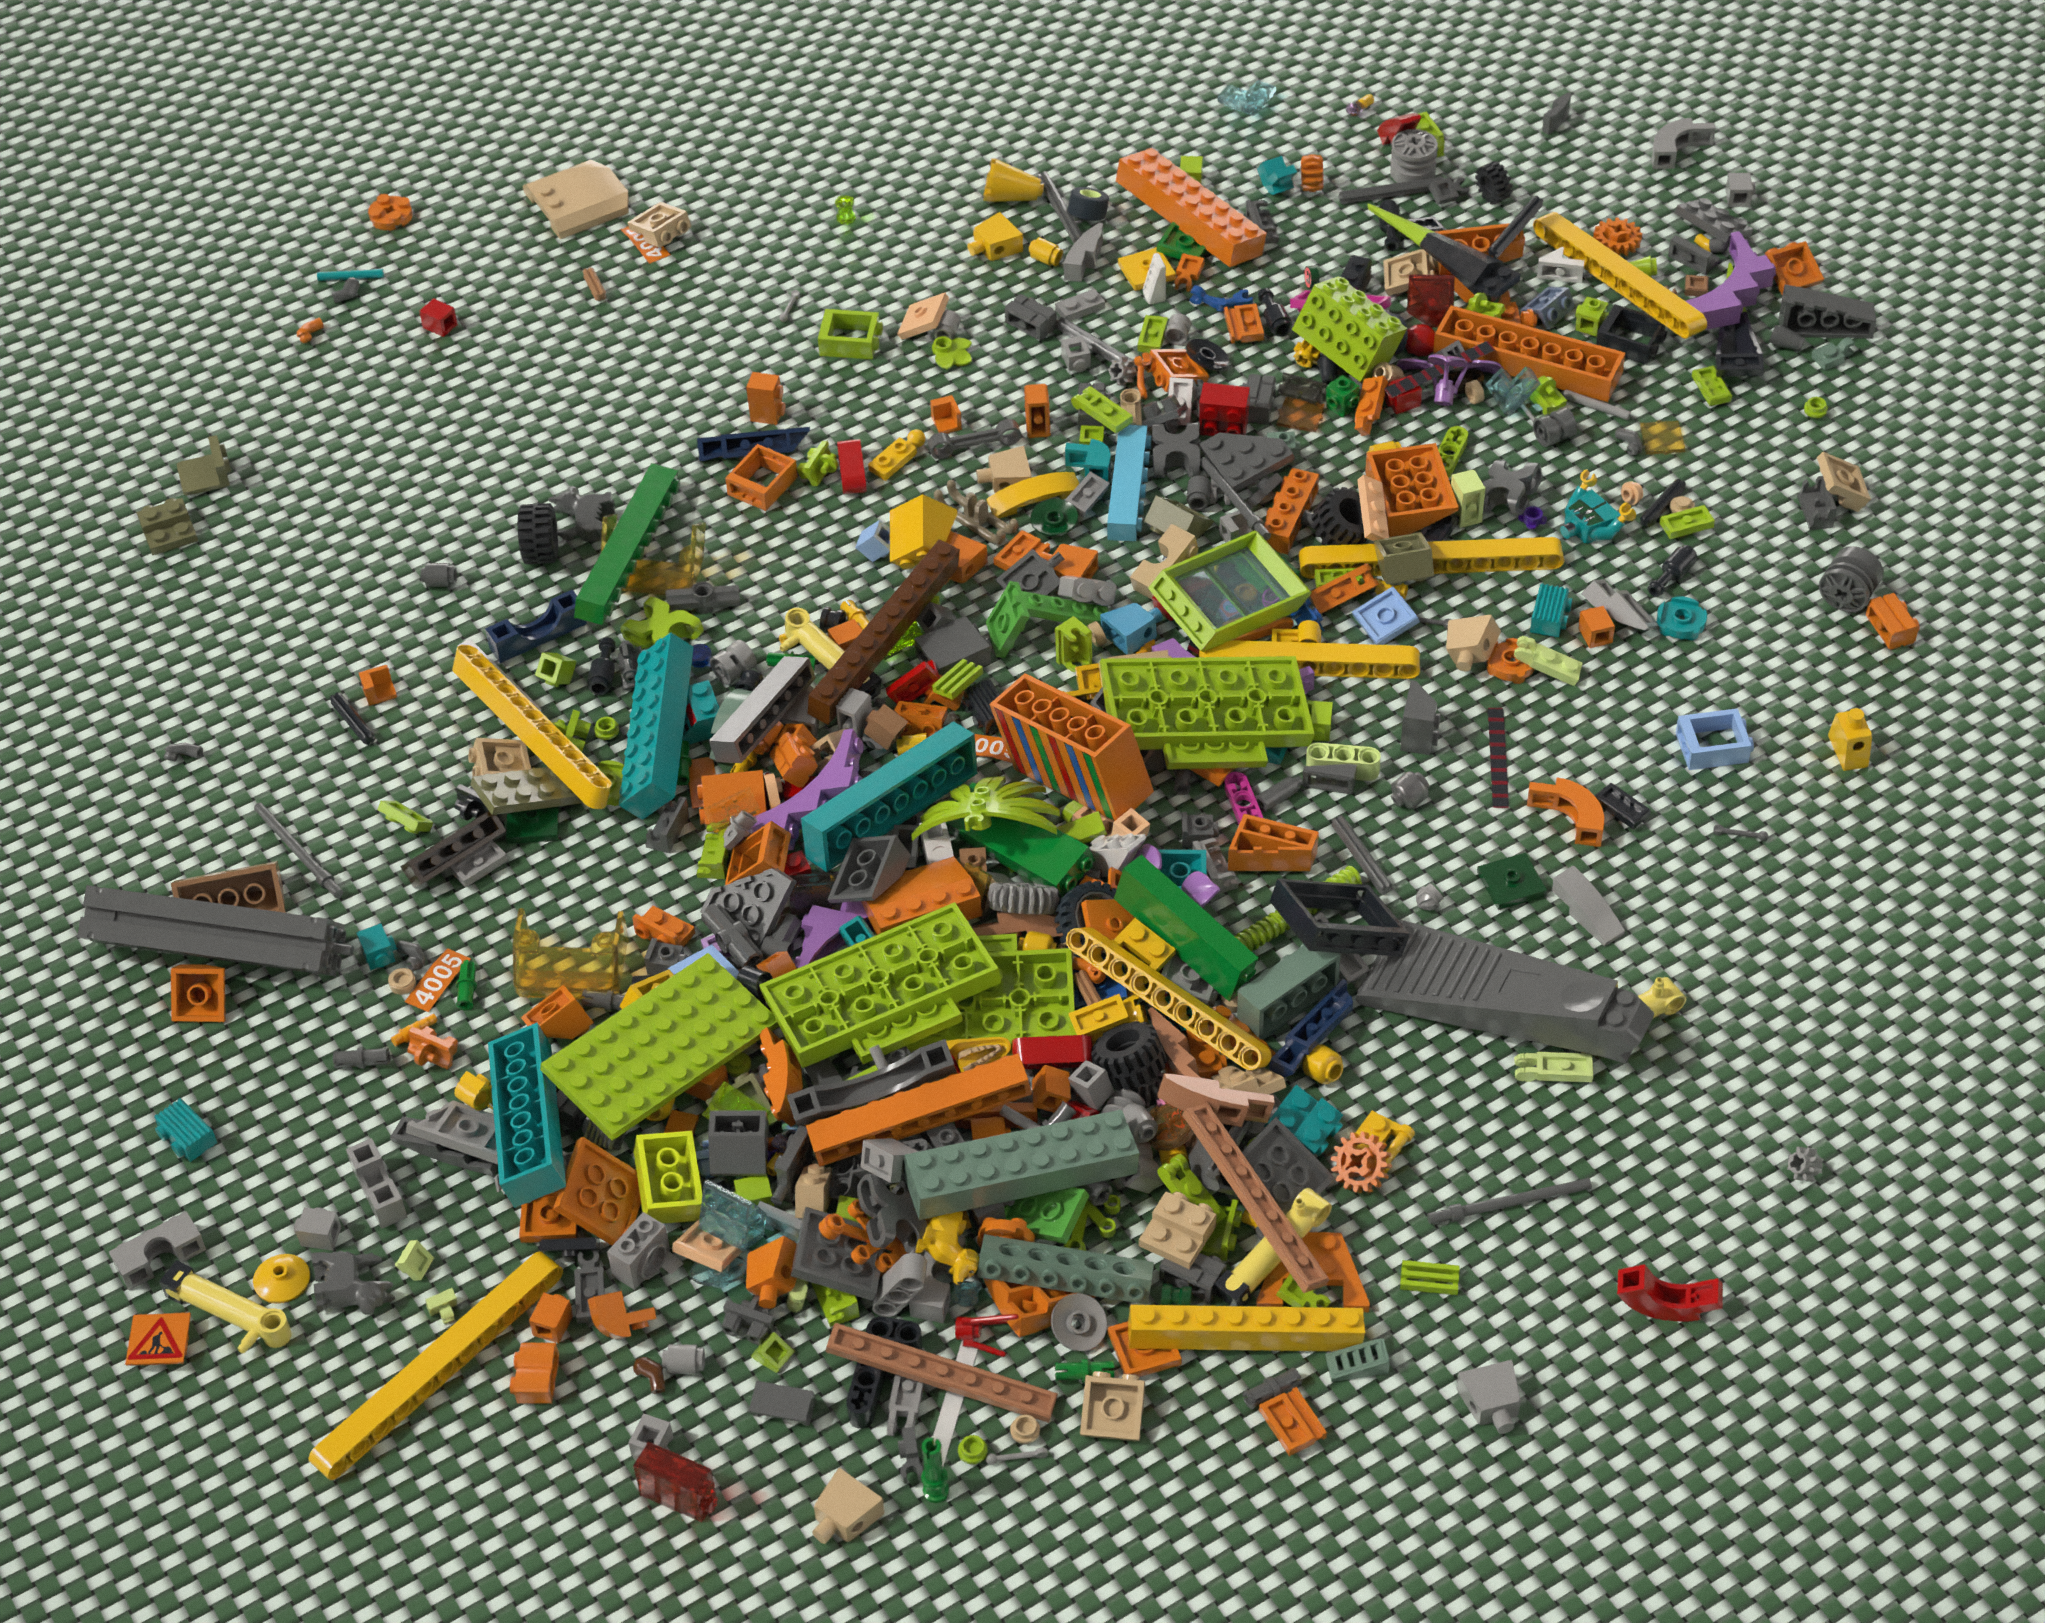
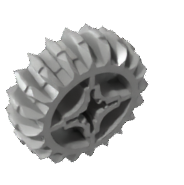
M995 882L990 884L987 897L989 900L988 906L991 909L1011 913L1046 915L1054 913L1057 905H1059L1058 889L1054 886L1035 883Z

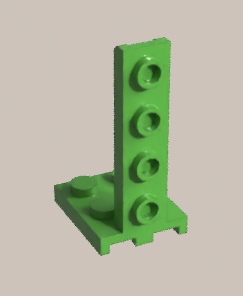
M1010 581L986 620V625L996 657L1005 658L1009 650L1013 648L1020 632L1024 630L1029 617L1064 623L1074 616L1085 626L1095 621L1101 626L1100 615L1109 611L1106 606L1024 592L1021 591L1019 582Z

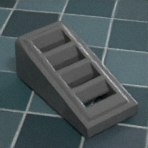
M1357 765L1304 766L1302 786L1353 794Z

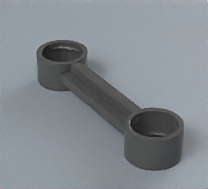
M1005 419L999 422L995 429L950 437L942 432L936 433L929 438L928 446L934 458L945 459L955 449L1000 441L1001 444L1006 446L1013 445L1020 440L1021 431L1015 420ZM1008 430H1014L1010 434L1003 435ZM940 444H946V445H945L944 447H942V448H935L936 446H938V445H940Z

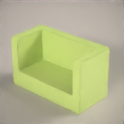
M1475 470L1453 474L1451 487L1459 507L1458 511L1453 514L1460 516L1458 526L1462 528L1482 523L1485 487Z

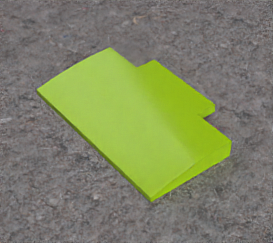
M1296 656L1108 658L1100 660L1106 713L1131 725L1139 750L1163 749L1167 769L1266 767L1268 758L1265 747H1309L1312 744L1315 733Z
M954 902L762 983L759 986L802 1068H805L851 1047L854 1048L862 1063L865 1064L873 1060L869 1048L879 1044L883 1055H886L963 1022L962 1014L955 1003L1000 984L1001 978L997 965Z
M1017 934L978 936L999 969L1001 983L955 1003L962 1014L963 1022L909 1044L907 1048L910 1053H913L921 1047L944 1039L949 1041L985 1037L1007 1038L1012 1048V1040L1015 1038L1076 1035L1068 1013L1075 1011L1071 950L1069 948L1017 951Z

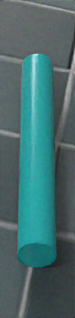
M384 269L317 272L318 281L347 280L352 277L356 279L384 278Z

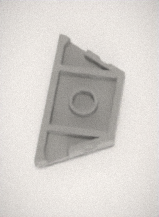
M453 1100L443 1105L440 1109L426 1113V1119L415 1123L413 1120L407 1123L406 1133L498 1164L494 1114L483 1110L476 1111L466 1104Z

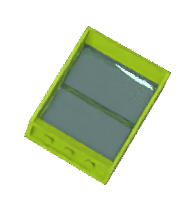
M1256 530L1163 569L1148 587L1150 592L1202 652L1298 611L1312 593Z

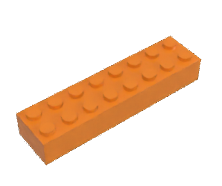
M1149 148L1119 159L1116 176L1117 183L1170 223L1175 222L1180 226L1179 229L1182 232L1192 236L1199 245H1204L1207 251L1227 266L1232 267L1262 256L1267 233L1155 149Z
M1452 305L1435 332L1433 354L1457 340L1460 341L1465 351L1488 341L1495 350L1475 360L1497 362L1504 368V374L1532 382L1544 375L1552 377L1556 381L1555 388L1569 390L1605 402H1609L1623 374L1625 352Z

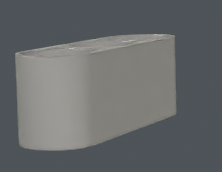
M917 1253L903 1255L879 1279L877 1293L873 1302V1311L876 1314L884 1317L895 1316L923 1289L927 1268V1259Z

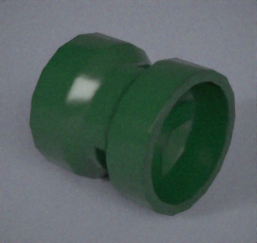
M1163 1284L1161 1305L1191 1306L1192 1287L1174 1288L1172 1285Z

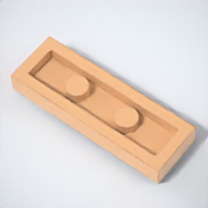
M1363 475L1358 479L1364 536L1372 541L1389 538L1382 482Z

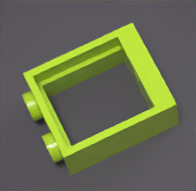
M825 309L818 335L819 356L873 360L874 352L879 350L878 336H882L883 322H879V312ZM835 329L868 331L867 338L834 336Z

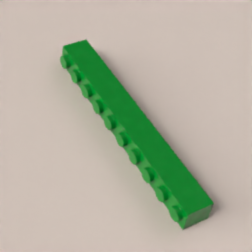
M653 463L650 464L576 597L574 618L603 625L607 616L611 617L614 603L619 602L622 588L626 589L629 575L634 574L637 560L641 561L643 557L644 547L649 546L652 533L655 534L657 532L659 520L664 519L666 507L671 506L673 494L678 493L680 487V480H677L678 470Z

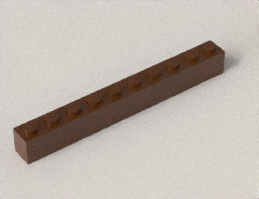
M940 539L935 543L808 695V715L827 725L832 722L837 716L836 705L841 701L843 695H846L849 688L858 690L921 614L927 604L932 601L958 569L960 549Z

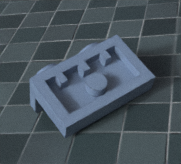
M1548 286L1525 305L1521 311L1532 309L1533 313L1537 314V319H1541L1543 328L1549 330L1573 310L1575 306L1569 288Z

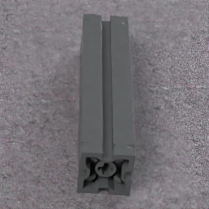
M86 885L83 906L86 907L84 917L81 916L77 934L78 938L96 943L335 977L341 967V955L352 956L354 952L353 945L344 944L346 940L345 925L327 918H316Z

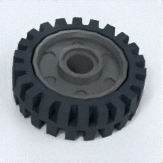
M1088 881L1071 889L1060 899L1059 906L1055 911L1056 914H1059L1055 917V923L1060 924L1056 928L1057 934L1063 933V936L1060 938L1062 944L1066 942V937L1070 930L1086 927L1081 903L1085 900L1114 899L1116 888L1110 890V884L1104 883L1101 885V881L1093 883ZM1081 934L1080 942L1084 946L1085 937ZM1101 953L1102 958L1107 956L1105 953Z

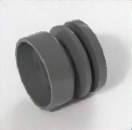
M1848 546L1840 549L1819 581L1821 596L1829 605L1841 611L1857 612L1862 610L1883 578L1884 570L1882 564L1874 554L1866 549L1857 546Z

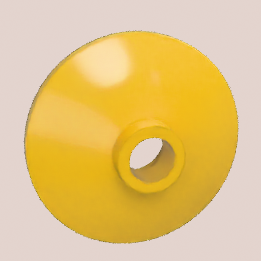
M275 1255L265 1260L257 1268L253 1277V1286L257 1295L262 1300L274 1304L287 1303L298 1298L306 1290L310 1282V1270L307 1263L296 1255Z

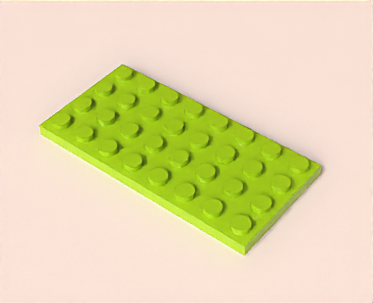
M707 953L542 1062L540 1070L613 1141L760 1040L759 1035L763 1029L768 1027L773 1031L779 1025L773 1013Z

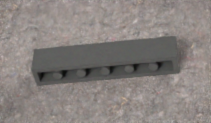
M784 656L713 735L709 743L716 762L742 763L816 679L809 657Z

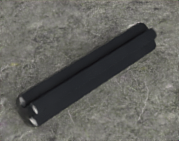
M1676 479L1640 516L1641 521L1639 523L1641 526L1644 525L1646 528H1649L1670 507L1671 500L1679 497L1686 490L1685 481Z
M340 692L331 695L332 706L365 745L374 742V732Z

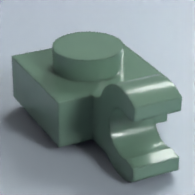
M1847 337L1837 346L1829 343L1812 350L1811 357L1826 371L1844 363L1845 357L1851 356L1854 353L1850 347L1855 345V342L1850 337Z

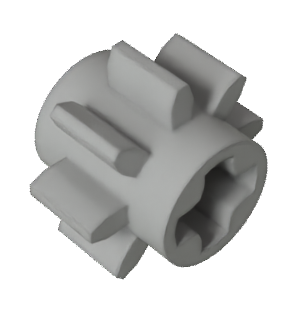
M1121 356L1119 360H1112V364L1108 369L1111 376L1110 381H1117L1118 385L1125 386L1126 382L1133 383V378L1137 373L1134 361H1128L1127 357Z
M1796 1147L1797 1152L1788 1155L1787 1170L1795 1173L1793 1177L1795 1180L1813 1182L1814 1176L1819 1173L1822 1174L1823 1158L1816 1156L1817 1149Z

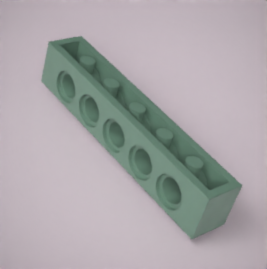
M984 1234L977 1277L1148 1305L1154 1262Z

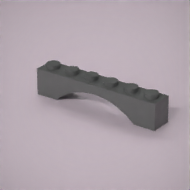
M946 1039L921 1047L901 1060L877 1071L842 1082L812 1086L789 1094L787 1098L798 1127L799 1125L806 1126L818 1119H826L838 1115L845 1110H852L867 1105L871 1101H879L891 1097L898 1092H906L920 1087L924 1083H932L944 1079L951 1074L958 1073Z

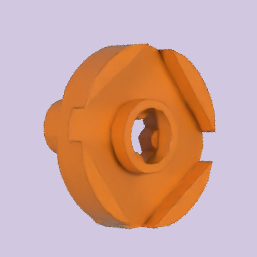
M388 194L379 195L377 200L368 209L370 221H372L375 228L380 230H395V226L400 224L403 227L411 221L413 216L410 201L407 197L389 196Z
M1508 638L1506 642L1499 644L1498 641L1496 642L1489 659L1486 661L1487 672L1491 676L1512 681L1515 684H1521L1525 681V678L1534 672V668L1529 667L1528 664L1514 657L1515 649L1518 648V639ZM1511 658H1515L1514 662L1508 660H1510Z
M992 1217L984 1218L977 1238L980 1248H982L984 1234L1035 1242L1034 1233L1027 1228V1222L1020 1218H1013L1011 1220L995 1219Z

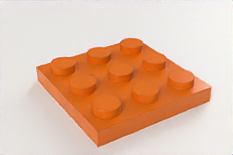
M581 1137L576 1141L565 1173L566 1187L559 1190L553 1210L613 1246L634 1223L641 1205L637 1172L634 1168L596 1144Z

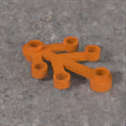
M855 1199L848 1206V1213L864 1229L846 1224L839 1214L834 1213L827 1215L819 1223V1230L825 1238L835 1240L840 1234L867 1242L868 1244L865 1246L858 1245L851 1252L853 1261L863 1265L871 1255L882 1248L871 1245L866 1230L867 1222L870 1219L861 1209L859 1199ZM897 1237L885 1248L890 1250L891 1253H882L875 1260L877 1269L882 1273H886L903 1255L908 1254Z

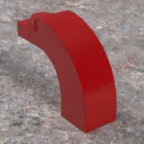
M1645 1264L1618 1269L1617 1295L1630 1308L1648 1317L1677 1322L1700 1320V1313L1723 1309V1283L1719 1278L1690 1284H1673L1655 1277Z

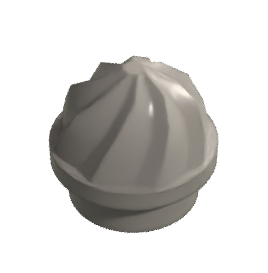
M1430 883L1426 887L1422 886L1416 895L1418 907L1429 911L1440 906L1439 902L1444 899L1441 893Z

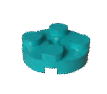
M1678 596L1671 598V601L1664 604L1665 601L1661 603L1656 620L1660 627L1659 632L1662 635L1693 641L1705 629L1707 611L1705 608L1703 611L1699 607L1698 601L1689 597ZM1680 616H1685V619L1682 620V619H1679V617H1680Z

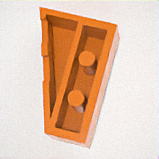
M1243 814L1229 847L1228 871H1310L1317 855L1319 832Z

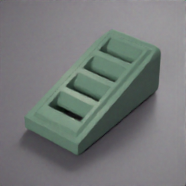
M1384 1338L1325 1354L1331 1382L1389 1374L1390 1362ZM1377 1355L1378 1359L1373 1360V1356ZM1365 1357L1367 1363L1362 1364L1361 1358ZM1349 1359L1354 1360V1367L1350 1368ZM1336 1361H1342L1344 1370H1338Z

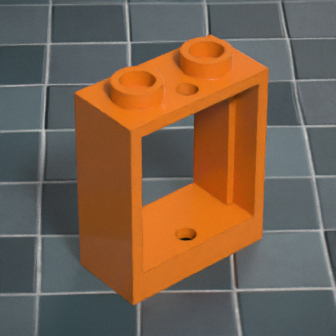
M757 444L725 478L727 494L767 511L798 477L796 460ZM760 467L778 473V476L767 487L749 480Z
M770 821L739 842L732 849L725 885L748 876L763 873V871L771 868L779 869L784 873L791 833Z

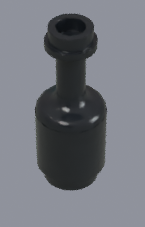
M1385 200L1380 204L1379 208L1400 217V208L1395 201ZM1378 217L1381 231L1387 233V238L1384 241L1386 249L1388 251H1396L1400 244V240L1396 237L1395 233L1398 230Z
M1263 288L1258 292V299L1260 303L1266 306L1264 318L1271 332L1279 337L1288 335L1292 330V321L1285 307L1280 303H1274L1273 292L1268 288Z
M1688 545L1677 547L1663 562L1662 576L1658 580H1652L1649 583L1648 592L1654 597H1659L1665 592L1664 587L1670 580H1681L1695 565L1697 559L1696 551Z
M609 637L603 638L599 643L601 655L599 658L594 659L590 666L587 685L590 692L595 695H605L612 687L615 665L610 660V655L616 650L615 641Z

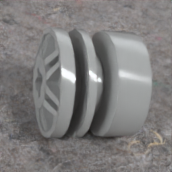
M1408 129L1395 135L1392 140L1390 175L1393 180L1400 183L1434 178L1437 157L1436 138L1429 132L1419 129Z

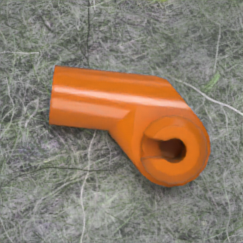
M320 318L303 324L296 333L297 337L300 338L302 343L311 341L312 336L310 333L324 328L323 322Z
M1074 957L1072 963L1073 970L1086 971L1093 983H1101L1105 979L1106 974L1083 958Z

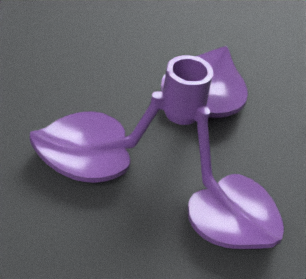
M1432 354L1428 357V361L1431 364L1424 360L1408 358L1400 359L1396 364L1402 370H1425L1434 366L1433 364L1445 365L1443 379H1440L1438 384L1436 378L1432 379L1433 392H1435L1434 403L1442 406H1451L1453 404V396L1457 394L1458 387L1467 369H1477L1482 372L1492 373L1502 379L1504 377V368L1497 362L1487 360L1468 362L1466 359L1456 356L1446 357L1444 355ZM1449 366L1463 367L1455 385H1453V381L1448 380Z
M1144 844L1133 860L1142 854L1160 870L1162 866L1160 852L1156 847ZM1199 871L1191 873L1181 887V890L1202 908L1221 890L1206 874Z

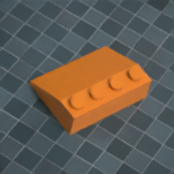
M1436 443L1366 452V476L1382 482L1389 537L1412 534L1458 511L1459 507Z
M954 856L906 871L875 900L861 901L876 935L954 902L967 921L982 916L981 896L971 876Z

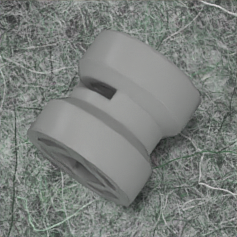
M1179 313L1170 317L1165 331V339L1170 344L1178 346L1186 342L1191 328L1190 318Z

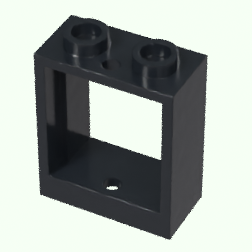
M1614 304L1597 332L1596 345L1625 352V358L1647 365L1651 357L1657 355L1659 344L1665 342L1668 330H1665V325L1649 314ZM1620 327L1652 338L1648 344L1615 335Z

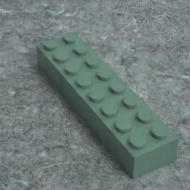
M1117 1110L905 1154L904 1178L918 1218L922 1220L1137 1174L1140 1153L1123 1111Z

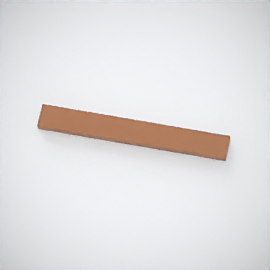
M1204 1103L1185 1109L1182 1116L1302 1292L1306 1293L1326 1286L1329 1278L1210 1105Z
M838 1323L834 1324L825 1352L1022 1415H1030L1047 1423L1050 1421L1058 1393Z

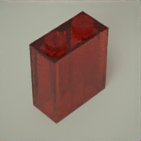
M651 1442L646 1444L633 1465L640 1496L699 1522H703L707 1514H711L714 1511L718 1501L711 1468Z

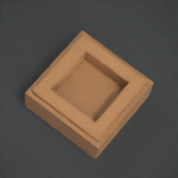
M1686 275L1684 296L1699 297L1708 293L1709 276Z

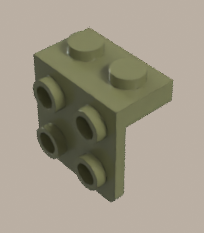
M217 435L208 437L212 454L177 463L184 495L189 496L230 486L227 473L231 472L228 458L224 459L228 455L225 444L219 443Z

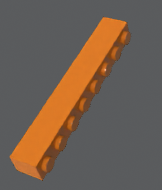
M1019 1053L1012 1056H1004L997 1061L985 1065H977L973 1069L959 1074H951L944 1079L932 1083H924L920 1087L906 1092H898L891 1097L879 1101H871L867 1105L852 1110H845L838 1115L826 1119H818L814 1123L806 1125L819 1167L862 1153L863 1140L883 1138L900 1140L1032 1095V1091Z

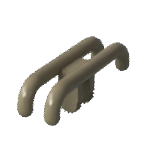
M954 480L947 482V490L951 498L964 507V514L957 511L955 518L957 522L996 545L1002 544L1005 541L1006 534L1017 532L1018 520L1011 519L1009 524L988 512L987 501L980 499L977 502V497L972 492H969L964 497L957 490ZM936 490L934 492V500L948 505L944 500L942 491ZM988 522L999 530L994 534L982 525Z

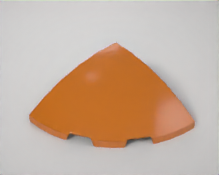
M983 1278L1002 1315L1018 1314L1019 1318L1017 1320H1008L1007 1323L1019 1338L1050 1327L1055 1305L1067 1295L1075 1294L1073 1292Z

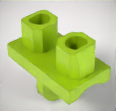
M1484 293L1475 294L1473 298L1469 299L1468 306L1465 308L1466 310L1502 319L1501 314L1506 310L1504 304L1488 301Z
M1544 375L1534 382H1525L1524 388L1530 394V400L1542 407L1544 415H1550L1551 412L1567 404V400L1555 388L1556 381L1552 377Z
M822 441L817 448H811L807 453L808 462L800 463L797 471L801 479H809L812 486H818L827 472H835L839 464L836 460L837 456L829 450L828 441Z
M573 709L568 726L561 719L552 723L582 752L585 741L574 738L573 735L586 739L591 723L578 719L580 711Z

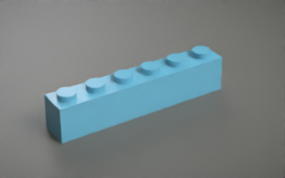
M1128 425L1118 432L1107 521L1108 540L1136 541L1137 532H1142V518H1139V515H1144V501H1141V498L1146 497V484H1143V482L1148 480V468H1145V465L1149 466L1150 452L1147 449H1151L1152 435H1147V426Z

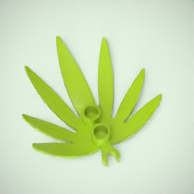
M1005 776L987 777L981 779L976 784L972 793L966 784L951 790L950 796L958 802L944 801L929 808L920 817L922 824L915 829L911 836L913 841L928 829L958 818H965L966 831H970V828L984 830L992 825L991 816L1032 824L1057 835L1056 826L1035 812L1060 817V810L1054 805L1039 799L1017 797L1034 792L1046 793V787L1021 781L1002 787L1006 782Z

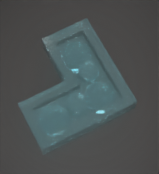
M1257 80L1246 91L1229 84L1218 95V103L1255 116L1276 94V86Z
M1525 366L1513 380L1507 370L1500 368L1486 383V386L1502 412L1510 417L1541 383L1533 370Z

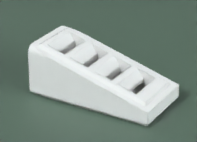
M1158 253L1153 255L1143 287V294L1148 304L1160 303L1166 300V266Z

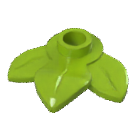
M945 336L936 338L932 344V352L936 355V363L944 369H950L953 364L956 366L970 364L972 358L966 349L971 346L972 342L965 338H955L952 340Z

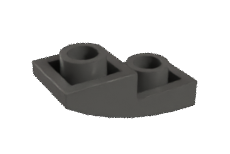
M1568 92L1553 101V108L1544 113L1542 131L1547 135L1554 132L1566 120L1570 112L1571 93Z

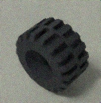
M1347 487L1335 488L1314 509V514L1311 517L1313 521L1312 527L1317 531L1315 534L1322 539L1321 542L1324 545L1364 544L1368 540L1364 536L1360 496L1355 489L1351 488L1348 490Z
M552 504L521 505L518 511L517 529L519 550L525 564L555 563L558 555V529L556 514Z
M1128 1022L1112 1028L1096 1040V1044L1093 1045L1091 1052L1095 1064L1106 1070L1114 1090H1121L1122 1088L1129 1090L1152 1081L1151 1079L1157 1077L1160 1071L1165 1068V1063H1167V1055L1157 1031L1153 1025H1149L1147 1022Z

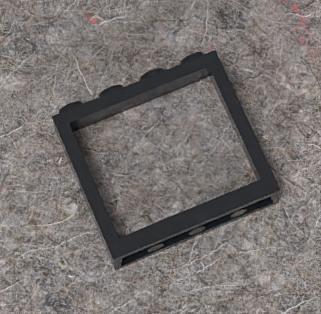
M1277 878L1270 903L1309 951L1402 957L1410 933L1369 885ZM1358 890L1363 891L1362 896L1358 894ZM1306 908L1358 911L1369 926L1317 922Z

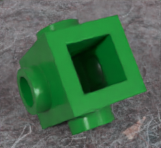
M1343 375L1330 382L1326 388V407L1344 418L1357 408L1360 399V386Z

